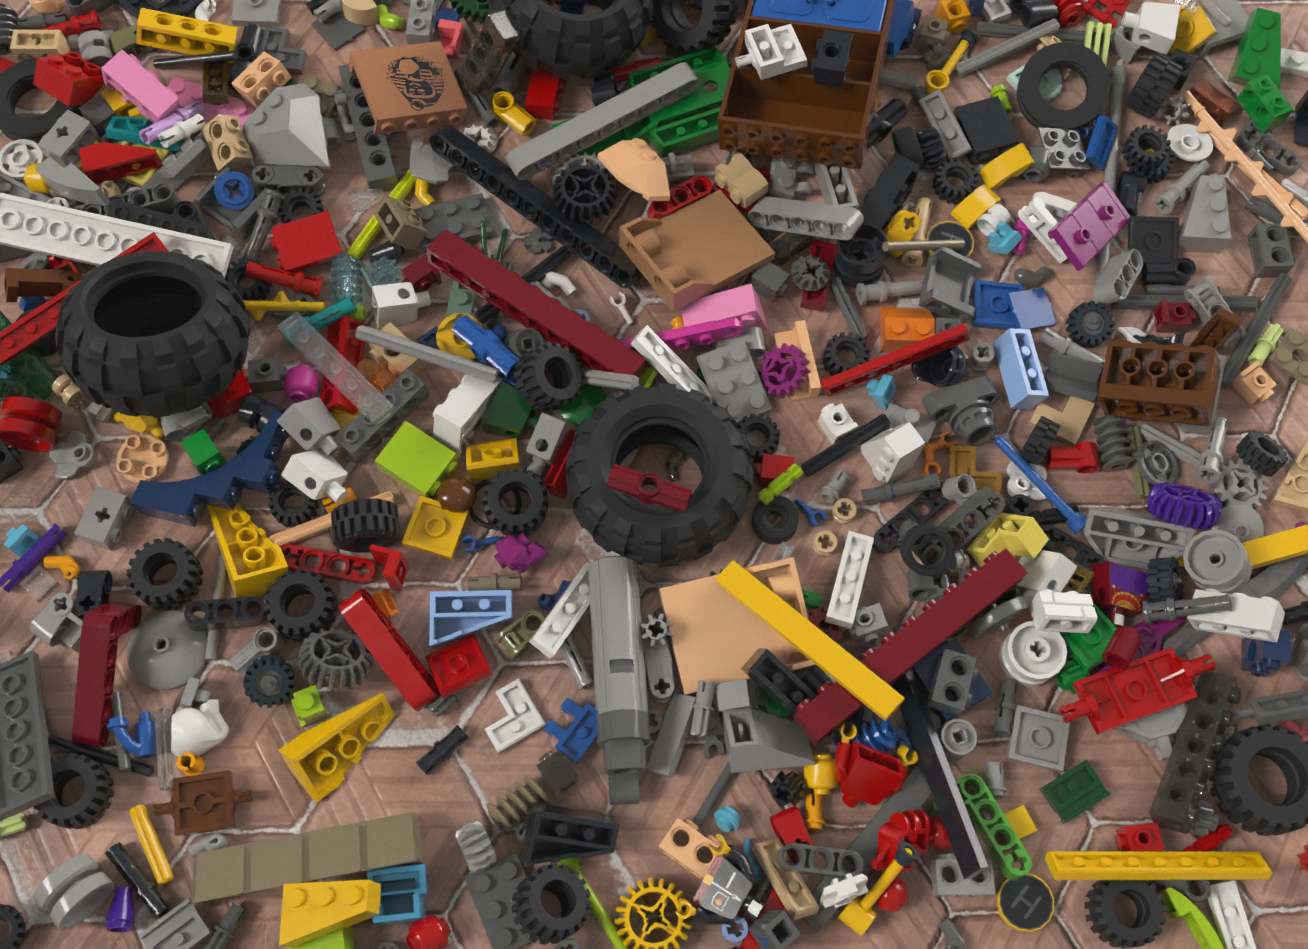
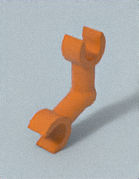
M951 431L944 432L938 440L924 445L923 453L926 465L923 468V476L929 474L928 468L934 469L938 476L940 475L941 467L935 462L934 452L942 448L949 450L950 445L954 446L957 441L947 443L944 440Z

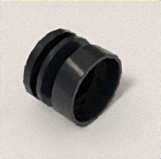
M862 223L850 240L837 239L833 265L836 277H841L844 284L854 288L857 287L858 283H863L864 285L876 283L882 276L887 252L883 251L882 245L884 242H888L886 234L879 227L871 223Z

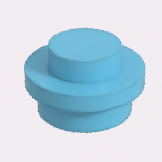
M723 806L722 809H718L714 813L716 825L721 830L736 832L739 829L741 817L734 809Z

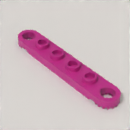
M730 317V319H722L719 322L714 320L655 334L671 350H686L691 346L700 344L710 345L718 340L739 336L743 333L744 329L740 318L737 319L735 317L733 319V317ZM634 338L621 340L623 345L637 351L630 344Z

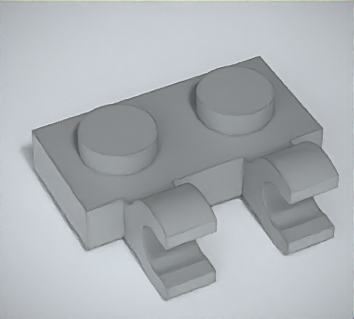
M772 157L769 194L783 199H792L795 196L798 199L805 200L806 193H812V184L808 182L796 183L795 178L797 176L800 179L806 180L807 173H813L814 165L810 162H797V160Z

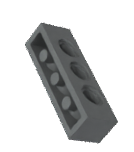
M406 369L334 437V440L340 446L339 450L356 465L362 462L382 442V438L389 436L429 397L426 384L409 369Z

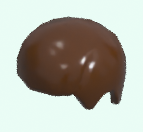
M460 476L450 477L441 483L436 500L439 501L443 510L462 513L473 507L477 500V492L474 485L468 479Z

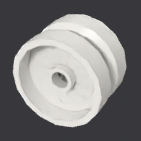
M1033 621L1025 622L1016 627L1000 645L998 655L1000 667L1007 678L1016 681L1018 685L1025 687L1040 686L1059 673L1064 666L1067 657L1065 640L1059 632L1036 631Z

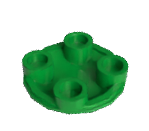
M584 384V387L580 388L581 394L576 397L575 401L558 408L562 417L571 424H575L576 427H579L583 420H588L594 412L593 409L607 399L601 386Z

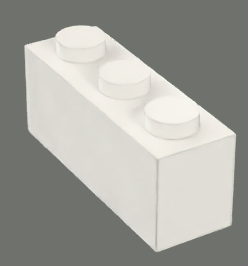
M1195 589L1193 599L1226 594L1215 589H1206V591ZM1235 592L1233 595L1229 594L1232 611L1187 616L1195 630L1277 643L1285 612L1279 601L1267 596L1254 598ZM1214 604L1194 605L1191 608L1214 606Z

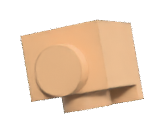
M1258 360L1241 372L1231 384L1250 405H1253L1258 400L1262 403L1275 393L1272 389L1277 385L1260 367L1261 363Z

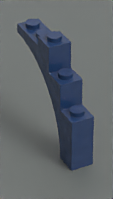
M274 411L268 423L255 440L226 464L209 473L181 481L151 482L140 480L129 503L141 514L195 527L199 518L204 513L206 504L233 511L236 503L241 499L243 488L271 494L274 487L278 484L281 474L280 469L275 463L281 456V450L286 439L290 436L277 422L283 413Z

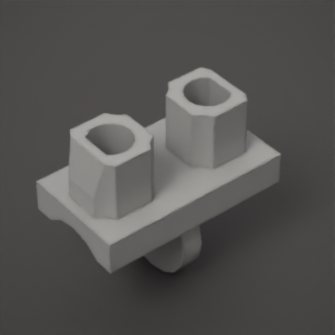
M674 152L668 153V157L661 158L665 162L668 182L678 181L683 183L695 177L691 155L674 156Z

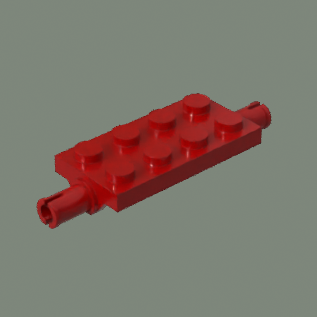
M1173 647L1131 661L1129 667L1125 670L1111 668L1075 681L1072 685L1079 701L1060 706L1059 712L1060 715L1066 714V717L1062 718L1066 724L1088 716L1096 735L1194 700L1198 697L1193 688L1195 676L1215 670L1214 661L1207 663L1208 660L1212 659L1209 654H1204L1190 661L1182 660L1177 657Z

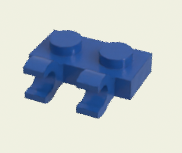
M566 698L560 709L575 720L567 730H564L557 723L550 720L545 726L544 731L558 740L554 748L577 764L597 737L596 709L588 702L582 709L572 700Z

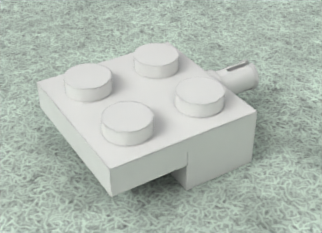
M768 24L746 30L745 44L749 54L735 57L738 68L752 64L756 68L761 80L807 66V58L791 24L772 30Z

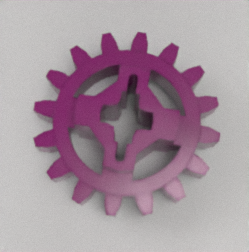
M782 343L781 349L774 345L772 353L766 350L767 358L759 360L763 366L756 370L762 374L759 378L764 390L774 397L777 395L780 398H785L786 393L791 397L794 396V389L801 391V382H808L804 377L805 374L811 373V370L805 367L810 363L805 358L806 354L795 345L789 346L786 343ZM786 356H792V357H794V359H793V360H792L791 358H788V359H787ZM773 382L781 383V385H774Z

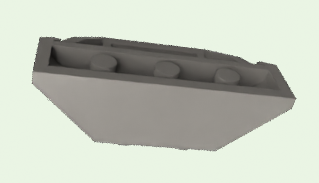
M1114 507L1089 508L1083 534L1095 552L1105 562L1110 561L1121 565L1148 569L1147 565L1152 558L1175 557L1177 559L1180 556H1184L1185 548L1193 538L1195 530L1189 527L1175 526V524L1170 522L1166 523L1165 520L1158 519L1155 515Z

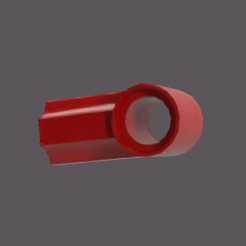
M1081 442L1074 446H1050L1045 456V464L1048 470L1076 469L1077 473L1083 474L1096 472L1100 468L1097 445L1094 442Z

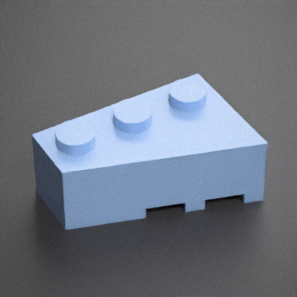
M512 590L430 591L429 646L436 648L513 621L514 593Z

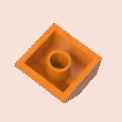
M879 308L880 353H891L935 335L934 317L925 308Z

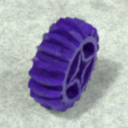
M1167 482L1163 484L1158 483L1152 486L1147 498V509L1158 519L1165 520L1166 523L1175 524V526L1189 527L1194 530L1198 528L1202 530L1210 529L1216 526L1217 520H1219L1221 515V502L1215 496H1211L1210 493L1203 492L1201 489L1185 486L1184 484L1180 485L1174 482L1171 484Z

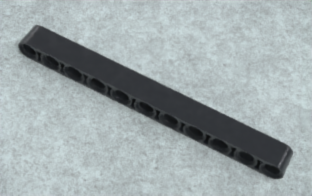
M448 126L430 136V147L436 154L563 246H566V248L620 287L628 288L643 277V274L619 245L585 221L581 224L580 219H576L572 223L570 216L564 218L562 211H558L552 197L527 179L518 180L509 166L456 128Z

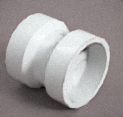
M994 204L989 208L987 214H983L977 220L976 224L978 229L988 237L990 232L998 233L1000 230L997 225L1000 222L1008 224L1011 217L1005 207Z

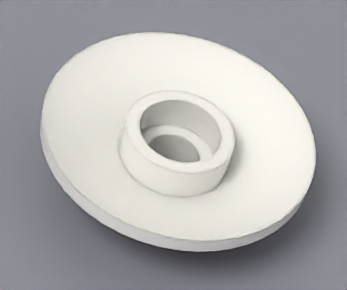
M1179 124L1172 127L1166 139L1171 141L1170 151H1173L1174 155L1191 162L1202 161L1208 158L1213 150V141L1207 132L1198 133L1196 130L1197 126L1191 124Z

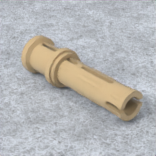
M920 198L917 201L915 213L920 218V227L910 241L926 240L925 233L933 204L928 198ZM923 250L905 251L901 258L902 263L909 267L921 266L923 264Z

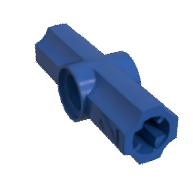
M467 315L461 316L455 321L451 329L452 332L470 347V350L478 359L484 363L488 362L507 379L514 376V373L518 371L515 369L516 363L520 362V360L503 346L502 341L492 331H485Z

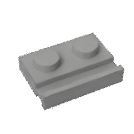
M187 898L138 936L143 940L146 949H193L213 934V931L195 905H192L191 899Z

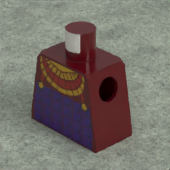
M1108 561L1093 565V602L1099 609L1108 611V619L1116 628L1124 627L1125 616L1136 615L1142 612L1143 601H1145L1149 583L1146 580L1148 575L1145 572Z

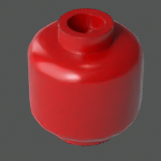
M428 914L423 919L417 920L409 926L408 935L405 938L410 949H445L448 946V934L451 933V930L443 917L438 919L434 914Z

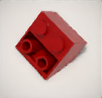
M67 52V54L49 55V57L37 58L33 85L69 107L87 103L104 84L100 67L82 59V56L77 53Z

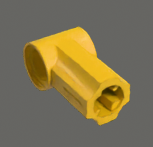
M502 91L495 94L493 97V108L500 122H506L522 136L531 133L536 125V119L515 103L510 93Z

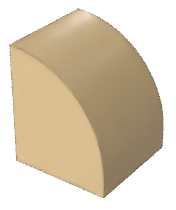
M342 0L343 14L349 21L361 24L362 26L379 23L378 9L373 0Z

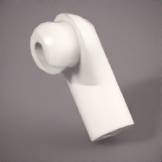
M204 0L195 9L196 19L208 21L216 11V2L214 0Z
M551 271L542 279V284L546 288L552 289L554 285H557L568 298H572L578 293L577 288L566 275Z

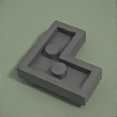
M266 26L257 58L263 52H266L281 61L288 73L303 75L307 60L306 50L287 48L290 37L288 29Z

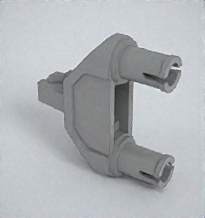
M1186 702L1115 728V730L1139 743H1147L1149 748L1153 747L1158 761L1168 759L1174 756L1170 743L1174 741L1172 734L1177 732L1189 707Z

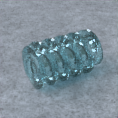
M340 253L333 255L331 258L332 306L349 296L355 305L362 303L363 298L360 295L363 292L362 287H360L363 283L362 278H360L363 275L361 270L363 266L362 261L349 254Z

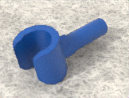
M799 497L794 501L809 516V524L812 527L820 525L814 519L815 515L819 516L823 521L827 519L824 511H814Z
M466 536L462 539L464 544L473 542L471 548L464 549L469 554L477 553L479 548L484 545L500 541L499 536L479 540L472 536Z

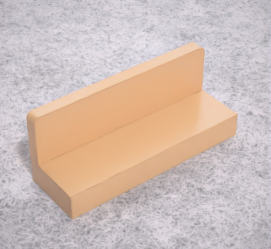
M805 320L795 321L792 331L774 334L776 346L781 349L782 343H786L789 346L793 344L806 354L805 358L810 361L805 367L811 370V373L804 376L808 382H801L802 390L794 389V396L791 397L787 394L789 401L816 398L819 396L821 389ZM786 356L787 359H788V358H791L792 360L794 359V357H792V356Z

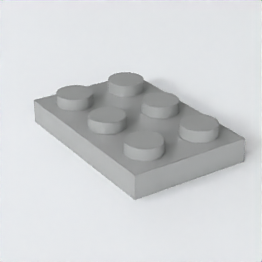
M744 339L702 354L696 358L715 406L723 407L734 418L736 423L742 421L746 415L750 418L751 414L755 413L756 416L759 413L761 414L772 409Z

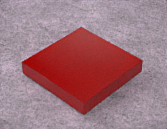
M475 634L425 656L442 698L493 675Z

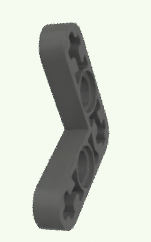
M1252 119L1248 121L1236 138L1237 145L1246 152L1250 151L1253 147L1257 150L1260 149L1262 156L1274 166L1273 169L1284 176L1295 174L1301 166V159L1296 153L1275 141L1266 133L1262 134ZM1251 132L1255 134L1252 139H1246ZM1268 147L1272 149L1274 155L1266 154L1263 148Z

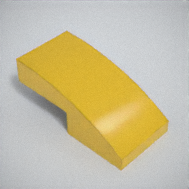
M1021 143L999 155L978 172L986 186L994 191L1011 176L1018 177L1035 162L1025 145Z
M983 184L967 196L950 215L969 229L977 223V220L983 214L988 212L989 208L994 204H998L1001 198Z

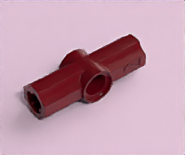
M614 464L611 468L606 484L607 488L637 497L644 504H658L685 513L692 494V489L663 480L653 472L641 473ZM645 485H653L656 490L646 492L642 488Z

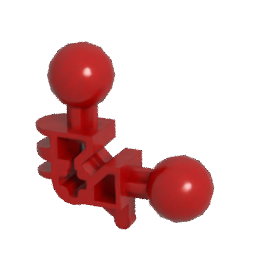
M920 809L893 813L890 816L889 822L884 823L879 829L876 859L871 861L870 867L876 871H886L894 861V854L898 851V845L902 841L915 847L919 854H926L928 846L938 851L950 849L952 846L940 815H935L928 819L926 813ZM913 861L908 867H904L875 902L881 910L894 913L905 907L909 898L908 887L900 877L901 872L913 870Z

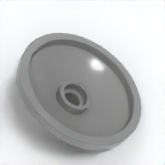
M169 610L151 615L137 626L129 639L126 656L131 673L139 682L156 690H172L186 685L189 677H197L207 662L205 660L207 632L191 630L187 626L184 612ZM193 616L190 617L191 620L198 621ZM166 642L165 648L159 649V644Z

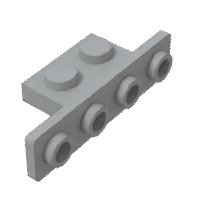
M202 130L192 139L189 138L179 146L180 151L175 155L171 154L162 162L163 166L143 183L141 188L166 182L172 185L175 190L212 155Z

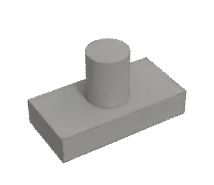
M889 403L885 413L890 421V426L885 429L886 431L910 422L924 440L925 445L928 444L937 422L921 416L916 409L906 410L892 403Z

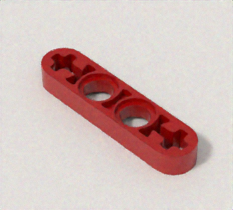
M291 544L280 546L284 556H287L288 552H290L294 558L300 559V566H298L297 560L288 559V571L296 572V569H302L306 573L307 570H311L315 575L319 574L324 578L361 585L372 583L377 576L375 565L366 558ZM311 556H318L320 558V563L315 568H308L306 566V561ZM336 561H344L346 564L345 569L340 573H334L331 570L333 563ZM351 563H353V567L357 570H363L367 566L370 574L365 573L364 577H361L358 571L351 570Z

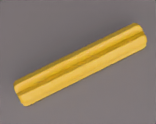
M142 804L130 809V816L157 884H167L174 879L173 873L146 806Z

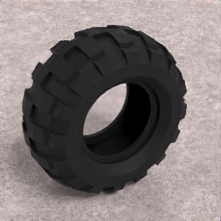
M659 383L658 387L644 388L641 384L633 390H623V395L617 398L613 396L608 397L593 409L592 416L588 420L585 419L581 422L573 436L571 450L567 453L566 479L573 513L581 527L591 534L596 544L607 552L613 551L621 556L633 559L641 566L643 562L658 563L660 567L678 566L679 562L690 558L697 560L711 553L717 544L721 541H726L737 528L743 513L746 511L752 489L753 468L751 467L750 460L751 451L746 437L743 433H739L735 425L736 421L723 407L719 405L715 407L709 402L710 398L694 389L688 392L677 389L676 384ZM662 443L676 446L689 454L699 467L702 480L698 488L691 494L685 513L664 506L644 504L628 494L607 488L606 484L611 468L614 464L620 465L628 454L641 446Z

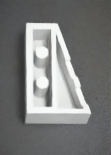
M465 374L461 384L449 392L447 400L435 408L433 412V439L455 452L457 459L462 453L461 445L466 437L471 440L475 434L472 428L479 419H483L502 381L501 378L498 377L494 383Z
M908 422L894 429L890 428L885 432L881 431L857 448L871 465L876 479L882 480L883 483H892L912 470L925 442L912 424Z

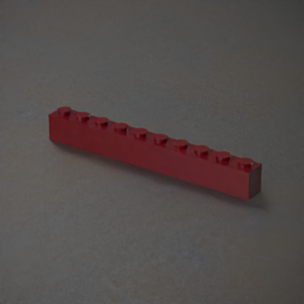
M445 229L426 248L429 264L491 303L523 326L537 330L543 339L553 344L556 342L560 343L561 347L567 346L570 353L574 352L577 355L575 359L590 370L635 375L638 378L644 373L646 359L639 352L629 349L618 338L609 336L598 325L589 323L576 311L569 310L556 298L549 297L538 286L529 284L518 273L509 271L498 260L489 258L478 247H472L459 235L452 234Z
M1007 548L999 554L993 551L983 560L985 565L980 569L973 567L963 576L965 580L961 584L957 585L954 582L943 591L945 596L938 602L935 598L928 602L922 608L924 613L919 617L912 615L903 622V629L897 634L894 631L890 632L880 641L883 645L877 650L870 648L860 656L861 663L890 686L1020 583L1028 572ZM828 681L817 690L819 695L812 701L806 698L795 708L798 712H796L793 719L814 745L865 706L864 703L837 681L833 684Z

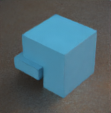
M425 864L367 871V880L381 884L379 915L373 917L374 924L384 926L410 923L421 920L426 916L425 895H428Z

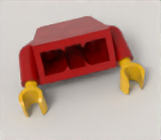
M845 723L837 727V731L842 738L841 742L837 744L834 765L836 779L840 782V789L844 794L842 796L844 804L850 808H855L860 801L874 806L878 805L883 799L899 793L910 770L908 765L914 764L918 760L917 752L911 750L909 756L906 757L909 747L902 745L898 748V758L856 741L851 745L849 744L850 739H853L857 734L856 727L851 724V730L848 734L843 733Z

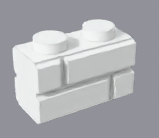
M1049 589L1038 591L1029 607L1031 615L1034 617L1033 622L1036 631L1089 633L1097 621V614L1095 608L1092 607L1093 602L1090 594H1078L1076 591H1068L1066 593L1053 592Z

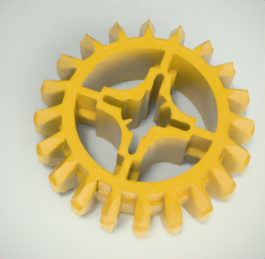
M648 878L647 888H644L641 880L637 881L638 892H635L629 886L627 891L632 897L630 899L623 895L620 897V901L626 904V907H616V912L624 914V918L615 919V924H624L625 928L617 931L618 936L626 933L629 936L624 940L623 944L628 946L633 941L635 943L633 949H639V947L645 949H669L668 946L672 944L675 949H680L681 946L676 939L679 937L681 940L686 941L688 936L682 933L681 930L682 928L690 930L692 925L684 922V919L678 916L677 926L672 925L664 917L663 910L670 900L676 911L682 913V908L687 907V905L679 903L677 900L683 896L684 892L680 890L676 895L672 894L671 892L675 887L674 883H670L667 890L664 889V879L662 878L658 882V887H653V878ZM648 894L662 895L652 907H646L636 902L639 898ZM659 905H662L659 910L661 915L658 918H662L661 922L663 924L655 922L646 932L645 930L648 926L646 921L649 918H645L646 914L644 912L653 914L655 910L657 911ZM631 910L640 915L644 921V926L639 936H636L630 925L629 915ZM655 929H661L671 934L668 939L659 943L646 942L649 934Z

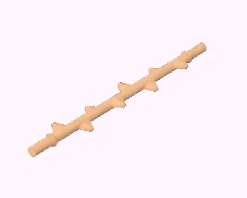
M1190 91L1183 93L1181 97H1183L1187 104H1190L1194 115L1198 116L1201 120L1196 129L1197 132L1211 131L1228 151L1224 161L1238 162L1256 183L1251 193L1252 196L1266 195L1284 216L1280 226L1282 228L1294 227L1308 243V227L1289 206L1293 194L1291 192L1278 194L1260 173L1264 163L1262 161L1250 162L1233 142L1237 130L1235 128L1223 130L1206 111V107L1202 106Z

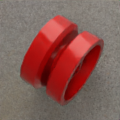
M18 396L4 399L0 415L3 417V419H0V441L3 440L9 446L14 445L18 449L27 451L49 452L54 450L57 434L54 431L60 428L63 413L55 406L37 399Z

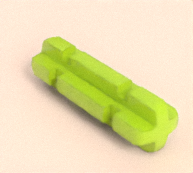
M797 464L790 466L786 473L783 472L768 485L767 489L764 488L758 493L757 496L763 504L767 505L770 503L774 496L777 497L793 483V480L796 481L803 475V471Z

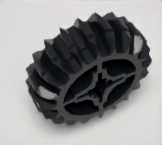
M589 161L584 166L580 162H578L577 167L569 164L568 171L562 169L560 176H556L555 184L552 188L553 201L558 211H562L564 218L570 216L572 223L576 219H580L581 224L585 220H589L592 224L595 218L601 221L603 215L609 216L611 209H614L618 199V186L614 182L613 174H608L607 168L600 170L599 164H596L594 167L591 166ZM599 188H601L604 192L602 197L598 195L597 190ZM569 189L573 191L571 198L566 194Z

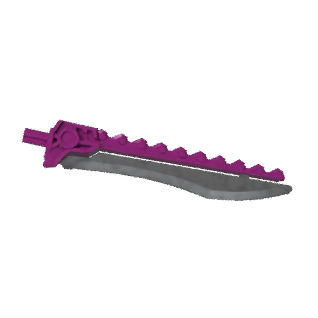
M1297 522L1295 528L1307 525V523ZM1308 554L1273 563L1248 581L1238 593L1254 598L1267 596L1276 599L1307 568ZM1197 586L1194 587L1192 599L1195 593V589L1200 590ZM1187 616L1178 617V620L1171 622L1169 619L1159 620L1157 622L1153 621L1152 624L1148 625L1144 619L1142 623L1140 622L1132 627L1138 631L1142 638V643L1132 661L1173 647L1177 657H1179L1210 632L1195 630L1190 623L1161 644L1162 636L1185 621ZM1107 664L1105 667L1095 672L1094 674L1103 672L1114 667Z

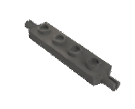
M1308 690L1249 699L1248 707L1234 709V716L1236 720L1254 718L1260 725L1307 718Z

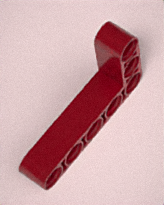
M111 601L88 611L83 618L72 727V742L74 744L102 748L108 741L110 730H107V725L109 724V719H111L118 637L137 628L139 625L142 608L138 604Z

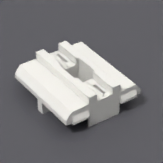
M851 873L846 874L845 880L840 882L837 878L833 879L830 886L824 887L819 902L820 906L824 905V908H828L834 905L835 908L852 903L853 899L857 896L868 893L869 891L866 887L867 876L859 874L852 877Z

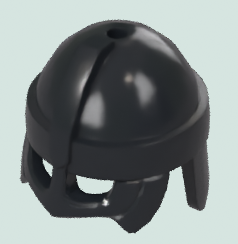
M957 346L911 364L912 374L917 380L941 388L955 385L964 377H968L970 373L967 370L965 355Z

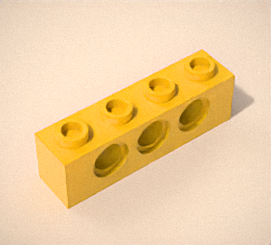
M141 8L137 22L136 44L190 55L233 51L236 47L238 27Z

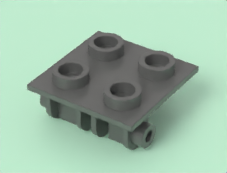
M1038 127L1037 130L1042 146L1051 151L1050 155H1047L1050 169H1065L1066 175H1069L1070 178L1078 176L1080 170H1090L1077 129Z

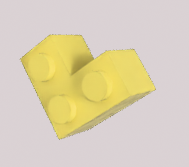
M1000 513L986 525L985 529L980 532L981 534L976 537L967 551L981 568L985 565L983 560L993 551L999 554L1005 548L1014 557L1017 555L1035 558L1049 538L1033 517Z

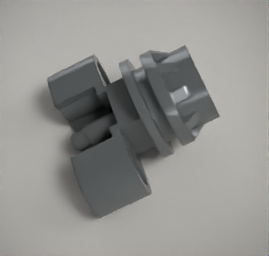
M979 377L932 391L925 395L922 400V404L933 422H941L949 419L951 429L958 438L965 440L968 446H981L989 442L997 433V427L994 424L995 415L991 406L998 401L999 395L988 377Z
M960 569L959 581L949 580L947 574H941L940 580H933V576H922L913 570H909L906 573L908 597L914 601H925L924 606L934 598L938 602L945 596L943 591L954 582L957 585L961 584L965 580L963 576L970 569ZM969 623L966 626H964L961 630H959L956 634H954L951 638H956L967 633V631L969 630Z

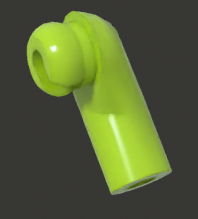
M384 4L377 6L378 19L383 28L392 30L403 28L404 20L402 17L389 14Z

